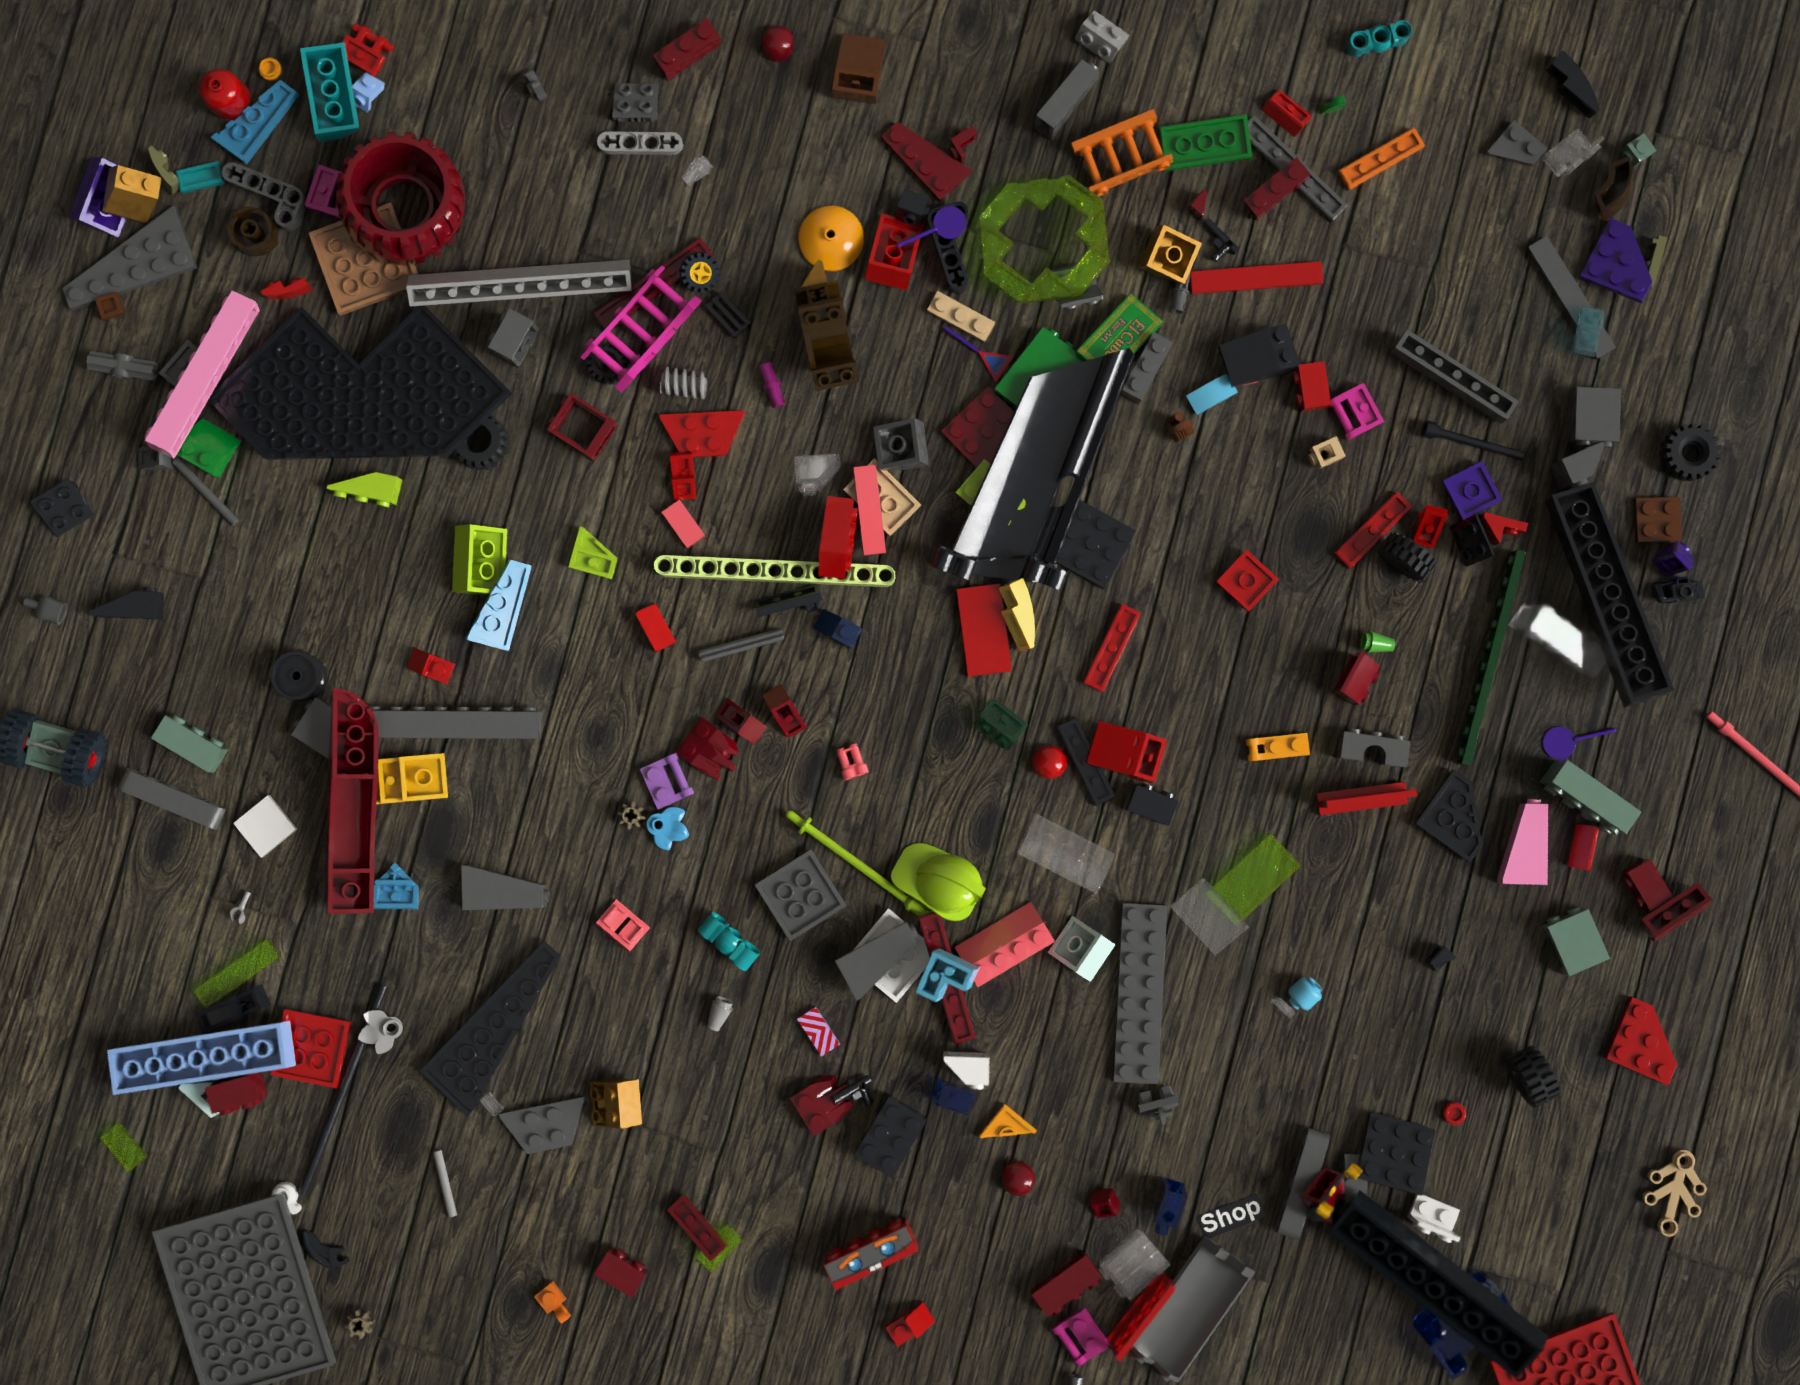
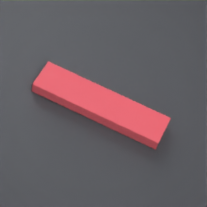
M876 465L854 467L864 556L886 553Z

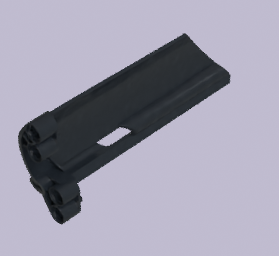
M1130 348L1029 378L952 550L939 545L931 564L932 567L971 581L972 575L1011 580L1023 578L1026 582L1041 583L1062 591L1069 570L1057 566L1055 563L1135 354ZM1066 476H1073L1075 480L1066 503L1060 507H1053L1052 501L1059 482ZM1023 499H1025V507L1017 510Z

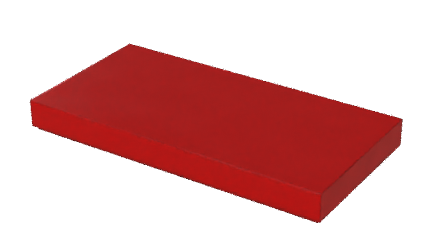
M1001 584L957 589L968 677L1012 671L1006 622L1001 613L1004 610L1003 599L999 590Z

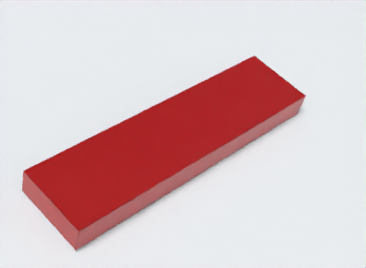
M1395 492L1334 555L1348 569L1352 568L1412 506L1398 492Z
M1121 603L1083 681L1084 684L1100 692L1104 691L1141 612Z

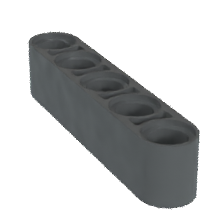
M130 768L125 769L117 787L118 790L215 830H218L226 808Z
M1306 1128L1275 1228L1276 1233L1296 1240L1300 1238L1306 1220L1305 1212L1307 1209L1302 1199V1194L1321 1171L1329 1144V1134Z

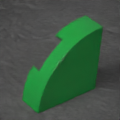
M1345 96L1334 97L1333 102H1324L1319 107L1321 115L1342 109L1346 103Z

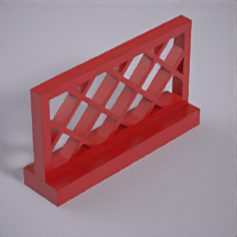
M1405 782L1316 793L1318 814L1328 815L1408 804L1407 797L1417 796L1416 789L1406 790Z
M1160 1269L1156 1271L1106 1336L1114 1357L1120 1362L1176 1290L1173 1280Z

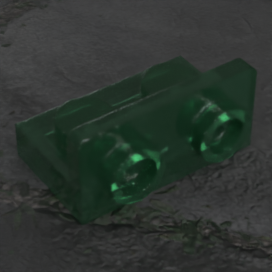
M995 698L991 700L973 723L982 734L989 736L995 741L997 746L1007 751L1029 725Z

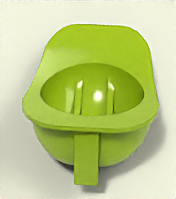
M923 843L912 844L906 847L891 873V880L896 888L915 898L940 917L950 921H961L967 918L986 889L982 886L978 870L968 860Z

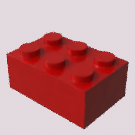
M827 496L819 550V576L845 579L846 570H851V556L854 548L858 509L853 508L854 499Z

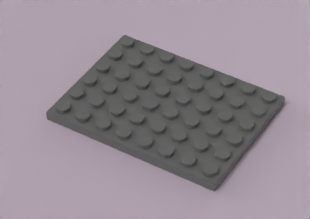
M284 1192L158 1228L152 1232L200 1385H267L335 1365V1356Z

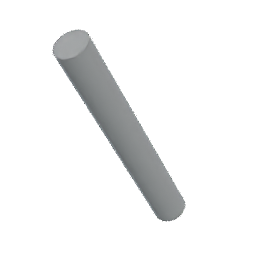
M437 1150L433 1152L448 1218L457 1216L443 1153L442 1150Z

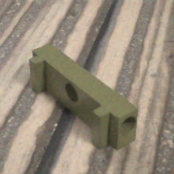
M1660 235L1648 243V246L1652 247L1647 262V269L1652 279V285L1649 290L1654 288L1667 242V237Z

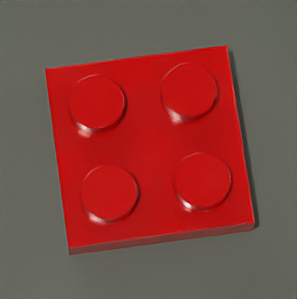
M1246 549L1216 583L1249 612L1279 579Z

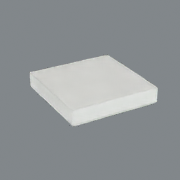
M267 795L233 823L261 858L297 830L270 795Z

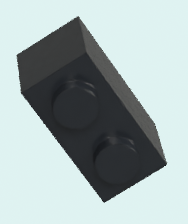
M1141 783V786L1135 785L1126 810L1170 826L1179 802L1174 799L1175 795L1163 790L1159 794L1153 791V786Z

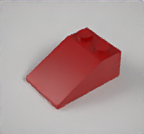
M881 213L865 280L907 290L920 238L901 247H897L896 244L922 233L924 224H920V226L909 225L894 216Z

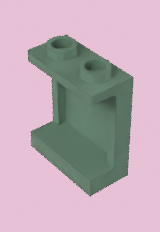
M1580 906L1569 909L1567 911L1568 914L1565 916H1553L1547 919L1548 923L1542 925L1543 929L1547 930L1562 966L1559 967L1562 974L1566 976H1572L1610 959L1589 909L1580 908Z

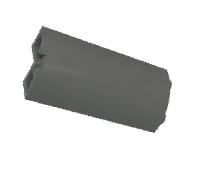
M1204 1236L1173 1280L1176 1288L1175 1292L1130 1350L1134 1352L1132 1357L1142 1364L1145 1361L1155 1366L1159 1370L1157 1374L1167 1382L1171 1379L1179 1383L1255 1274V1271L1236 1256L1227 1252L1219 1244Z

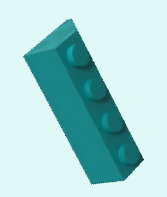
M345 43L300 48L314 133L318 142L342 139L359 130Z

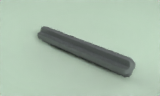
M781 628L702 649L698 651L701 662L778 642L784 640V633Z

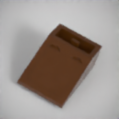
M843 33L832 88L833 98L876 104L886 45L885 39Z

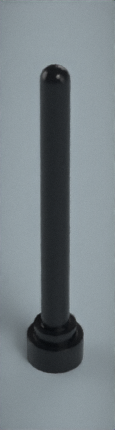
M1427 420L1423 427L1422 437L1424 438L1441 437L1518 460L1526 458V453L1523 451L1442 429L1437 425V422Z

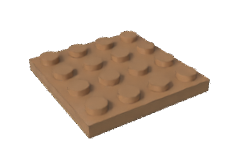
M391 202L378 207V214L387 225L402 229ZM341 221L309 232L332 299L340 316L406 292L408 276L418 275L414 261H407V266H400L394 260L385 263L379 261L375 255H368L347 233Z

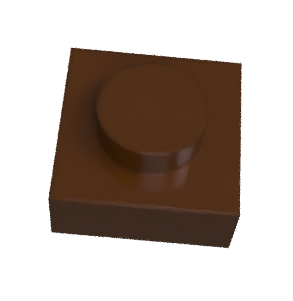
M113 292L95 299L102 320L107 321L125 314L119 293Z

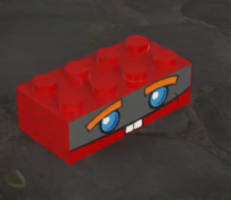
M896 1218L888 1223L889 1226L882 1230L880 1227L868 1232L869 1236L863 1239L857 1237L849 1241V1246L842 1249L836 1247L828 1251L824 1267L835 1290L917 1252L918 1242L907 1219L901 1220Z

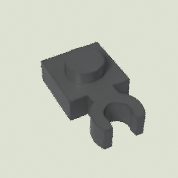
M532 70L526 73V77L530 82L526 86L532 97L537 95L540 101L547 98L535 72Z

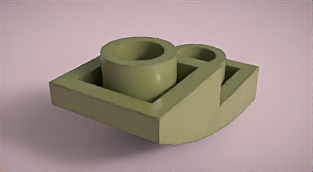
M151 145L148 150L153 171L156 176L161 177V184L173 196L179 191L178 178L169 170L168 157L161 150H156Z

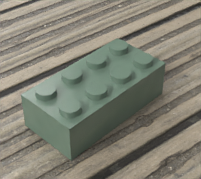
M1569 760L1554 761L1540 781L1545 786L1544 790L1553 796L1559 795L1563 798L1562 802L1572 809L1576 807L1581 811L1580 815L1590 822L1596 821L1600 824L1599 829L1609 835L1611 833L1615 835L1627 834L1641 814L1640 810Z

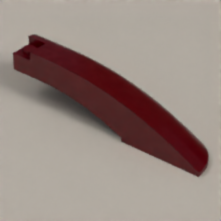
M334 688L332 689L327 781L326 913H374V847L379 751L378 724L371 708L359 696L346 690Z

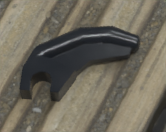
M305 1230L301 1233L302 1246L309 1257L325 1268L340 1267L350 1261L349 1257L344 1260L338 1257V1253L345 1250L343 1246L323 1245L313 1232Z

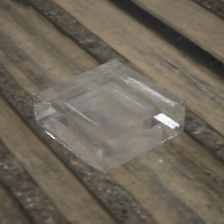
M1275 996L1270 1001L1286 1017L1291 1019L1295 1015V1011L1282 998Z
M491 1092L480 1100L493 1117L504 1110V1107Z

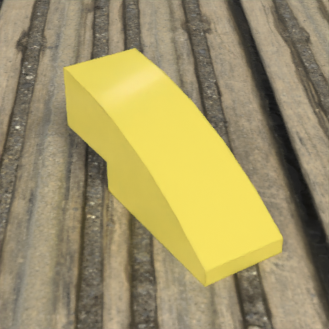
M1020 578L999 588L1007 606V609L1001 611L1019 652L1033 648L1035 639L1032 603L1024 579Z

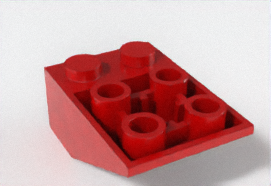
M1098 721L1086 763L1148 784L1155 783L1167 740L1145 732Z

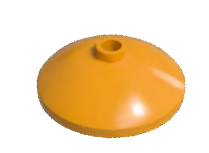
M824 206L814 210L804 219L799 230V246L804 258L812 266L819 259L823 263L824 271H839L852 265L860 256L864 245V232L857 217L847 209L839 206ZM834 232L835 236L828 238L827 233Z

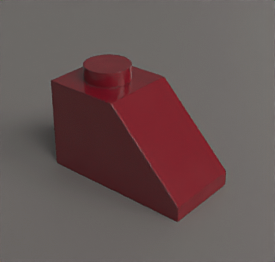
M782 684L763 694L767 705L787 738L807 728Z
M728 698L715 714L718 719L752 744L756 743L767 728V726Z

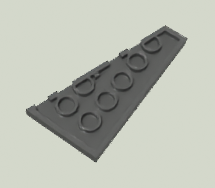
M175 205L170 207L66 285L63 290L69 309L76 310L96 303V298L113 292H117L120 295L197 269L177 207Z

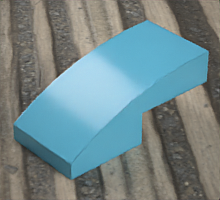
M1226 373L1188 394L1187 398L1195 413L1199 415L1235 395L1238 391L1235 387H1231Z

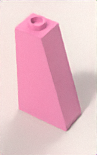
M1527 799V804L1519 805L1498 873L1497 883L1547 885L1548 804H1541V800Z

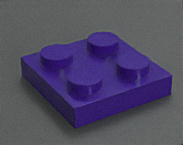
M1483 461L1441 482L1461 521L1502 501Z

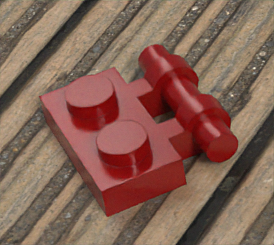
M356 23L352 28V31L357 34L355 39L347 34L343 40L348 62L376 77L386 61L385 56L381 55L380 52L385 50L391 53L394 45L390 44L388 39L383 36L379 37L373 34L368 27H362ZM364 41L372 42L374 44L373 47L369 48L364 45Z

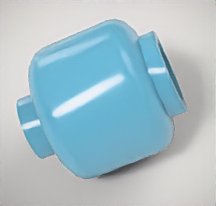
M1302 977L1289 988L1288 992L1291 997L1289 1002L1296 1009L1309 1010L1322 998V988L1313 978Z

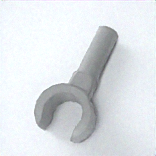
M245 891L238 907L230 911L232 921L236 915H240L238 918L239 924L245 921L243 910L251 894L250 892Z

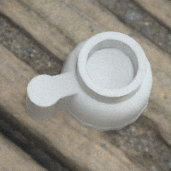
M290 1182L278 1184L273 1189L272 1195L284 1192L290 1213L297 1214L300 1212L302 1207L296 1202L298 1198L296 1186Z

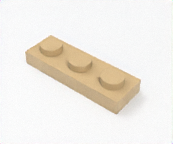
M937 291L927 309L928 313L984 343L995 325L994 321Z

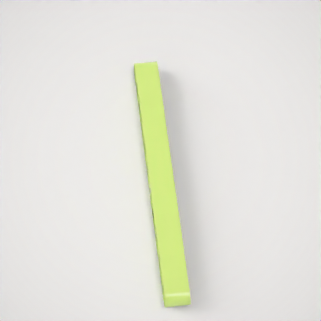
M671 555L659 556L654 562V569L659 575L671 578L889 587L895 581V571L887 565L851 564V570H846L848 572L847 577L839 580L832 577L815 578L813 572L816 568H819V562ZM663 561H669L671 565L670 569L666 572L660 571L659 568ZM685 562H691L693 565L689 573H684L681 570ZM707 563L715 565V569L711 574H706L703 571L704 565ZM729 564L737 566V571L733 575H728L725 572L726 566ZM751 565L759 567V572L755 576H750L747 573V569ZM772 566H779L781 568L779 576L773 577L769 574ZM794 567H801L803 569L801 577L795 578L791 575ZM860 570H867L870 573L866 581L858 579L857 574ZM886 570L892 574V578L888 582L880 580L879 574L882 571Z

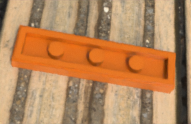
M1413 127L1340 169L1338 174L1349 191L1423 149L1425 144Z

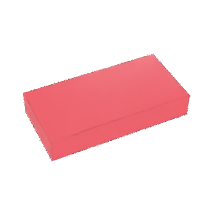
M680 499L662 511V514L687 549L705 537V534Z

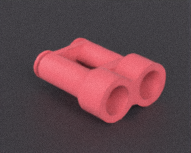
M857 744L850 745L848 749L841 748L836 750L843 770L841 774L844 781L869 773L867 765L863 763L859 748L856 746ZM846 752H851L854 764L850 765Z

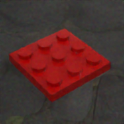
M287 1008L284 1009L282 1022L290 1021L296 1066L271 1070L270 1075L338 1088L352 1021Z

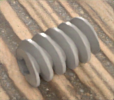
M666 366L661 377L660 394L665 389L666 394L671 395L674 389L676 396H679L683 391L684 397H688L691 392L692 397L696 399L700 393L701 399L704 400L707 390V378H705L703 371H701L699 377H696L695 370H692L690 376H687L686 369H683L681 375H679L677 368L674 369L673 373H670L669 367Z

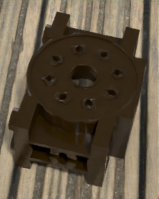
M838 280L794 289L815 391L859 382Z

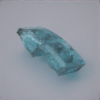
M1587 306L1582 307L1572 353L1595 357L1598 350L1599 334L1603 330L1605 310Z

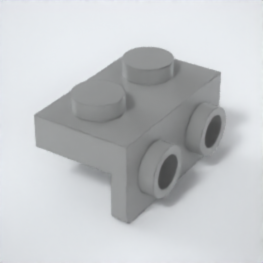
M1093 11L1082 23L1075 40L1107 63H1111L1130 35L1111 23L1104 16Z

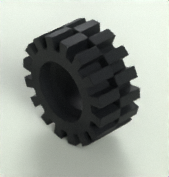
M605 342L604 345L601 343L598 345L605 353L615 358L622 368L628 369L627 358L608 342ZM593 353L588 356V370L596 381L602 382L605 385L607 383L612 385L614 382L620 381L614 371L605 372L600 369V359Z

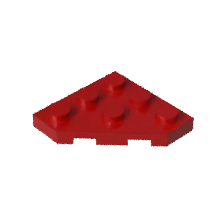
M1629 997L1604 1058L1669 1086L1677 1064L1655 1009L1650 1004L1634 997Z

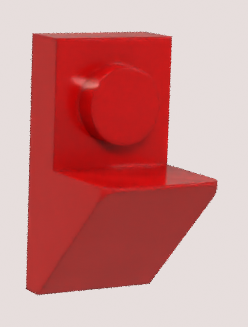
M1425 505L1423 512L1419 511L1412 541L1417 542L1420 546L1434 548L1447 518L1448 509Z
M1487 512L1479 515V520L1494 545L1500 544L1503 530H1505V534L1511 536H1518V534H1522L1527 530L1528 523Z
M414 647L406 668L448 684L456 664Z
M921 1302L887 1324L885 1328L898 1347L914 1336L918 1338L935 1322V1319L924 1302Z

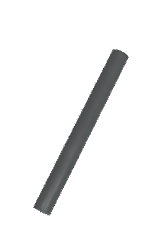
M179 458L172 461V464L232 526L239 522V519Z

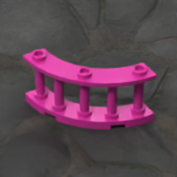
M663 266L657 271L652 269L644 279L647 282L624 309L620 306L612 315L615 319L595 340L591 338L583 347L586 350L581 356L583 360L592 352L618 375L617 378L620 381L615 388L621 393L674 335L676 331L673 328L677 330L702 302L696 295L690 301L688 299L684 300L659 278V275L665 269ZM652 284L679 306L678 309L681 312L675 319L668 318L643 296ZM636 302L663 324L662 327L665 330L658 338L652 337L627 315ZM620 321L647 343L646 346L649 349L642 356L640 354L636 355L611 333ZM606 339L631 361V369L622 368L598 345Z

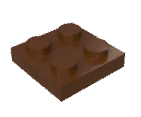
M1680 497L1633 499L1635 543L1682 541Z

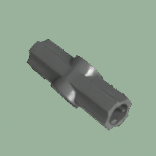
M90 351L86 360L89 371L107 373L122 379L137 378L155 381L159 371L157 362L136 359L133 356L121 353H114L112 355Z

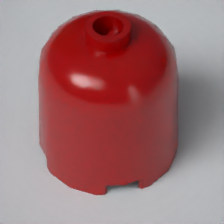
M213 69L201 78L199 84V94L203 102L220 119L236 120L249 105L251 93L248 87L231 71Z

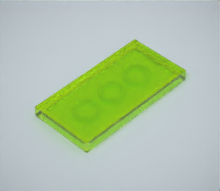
M1269 833L1205 894L1237 926L1301 865Z

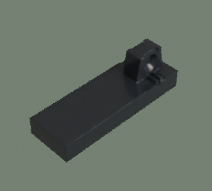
M815 584L754 602L758 617L803 605L807 612L820 609L819 601L822 600L819 585Z

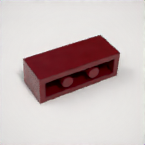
M706 18L653 54L655 63L669 81L720 46V36Z
M1296 157L1244 199L1243 204L1253 217L1258 220L1308 180L1310 173Z
M1697 882L1642 918L1640 926L1655 943L1711 905L1712 899Z
M1083 1251L1030 1291L1047 1317L1051 1314L1055 1316L1064 1309L1063 1305L1069 1301L1073 1303L1082 1296L1081 1292L1085 1289H1092L1097 1286L1102 1276L1086 1252Z

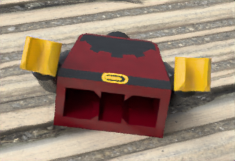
M1355 1163L1348 1169L1340 1172L1323 1167L1302 1194V1199L1307 1208L1306 1216L1316 1222L1333 1223L1336 1220V1214L1345 1203L1344 1183L1349 1179L1355 1181L1363 1170Z

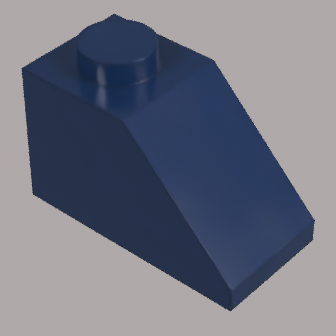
M823 609L813 627L850 649L853 648L862 632L861 627L826 609Z

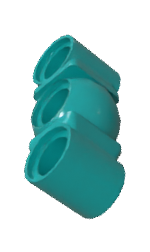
M1400 20L1395 24L1390 23L1388 26L1375 25L1369 30L1356 31L1347 42V53L1352 57H1359L1362 54H1369L1371 51L1382 53L1394 46L1401 47L1411 36L1412 26L1409 22ZM1396 30L1402 31L1405 37L1398 36ZM1374 36H1381L1384 42L1376 41ZM1353 41H1360L1363 47H1356Z
M711 912L698 928L699 933L711 943L715 942L717 949L723 954L730 956L729 959L739 969L747 971L760 955V951L752 943L748 942L747 939L743 941L742 935L734 928L728 927L730 924L723 917L715 912Z

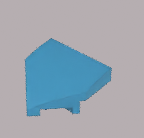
M396 863L380 879L374 881V909H418L419 886Z

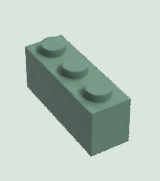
M176 714L173 716L165 715L151 739L201 769L215 773L228 749L223 747L224 743L215 737L209 739L204 736L205 731L194 725L192 728L185 724L186 720Z

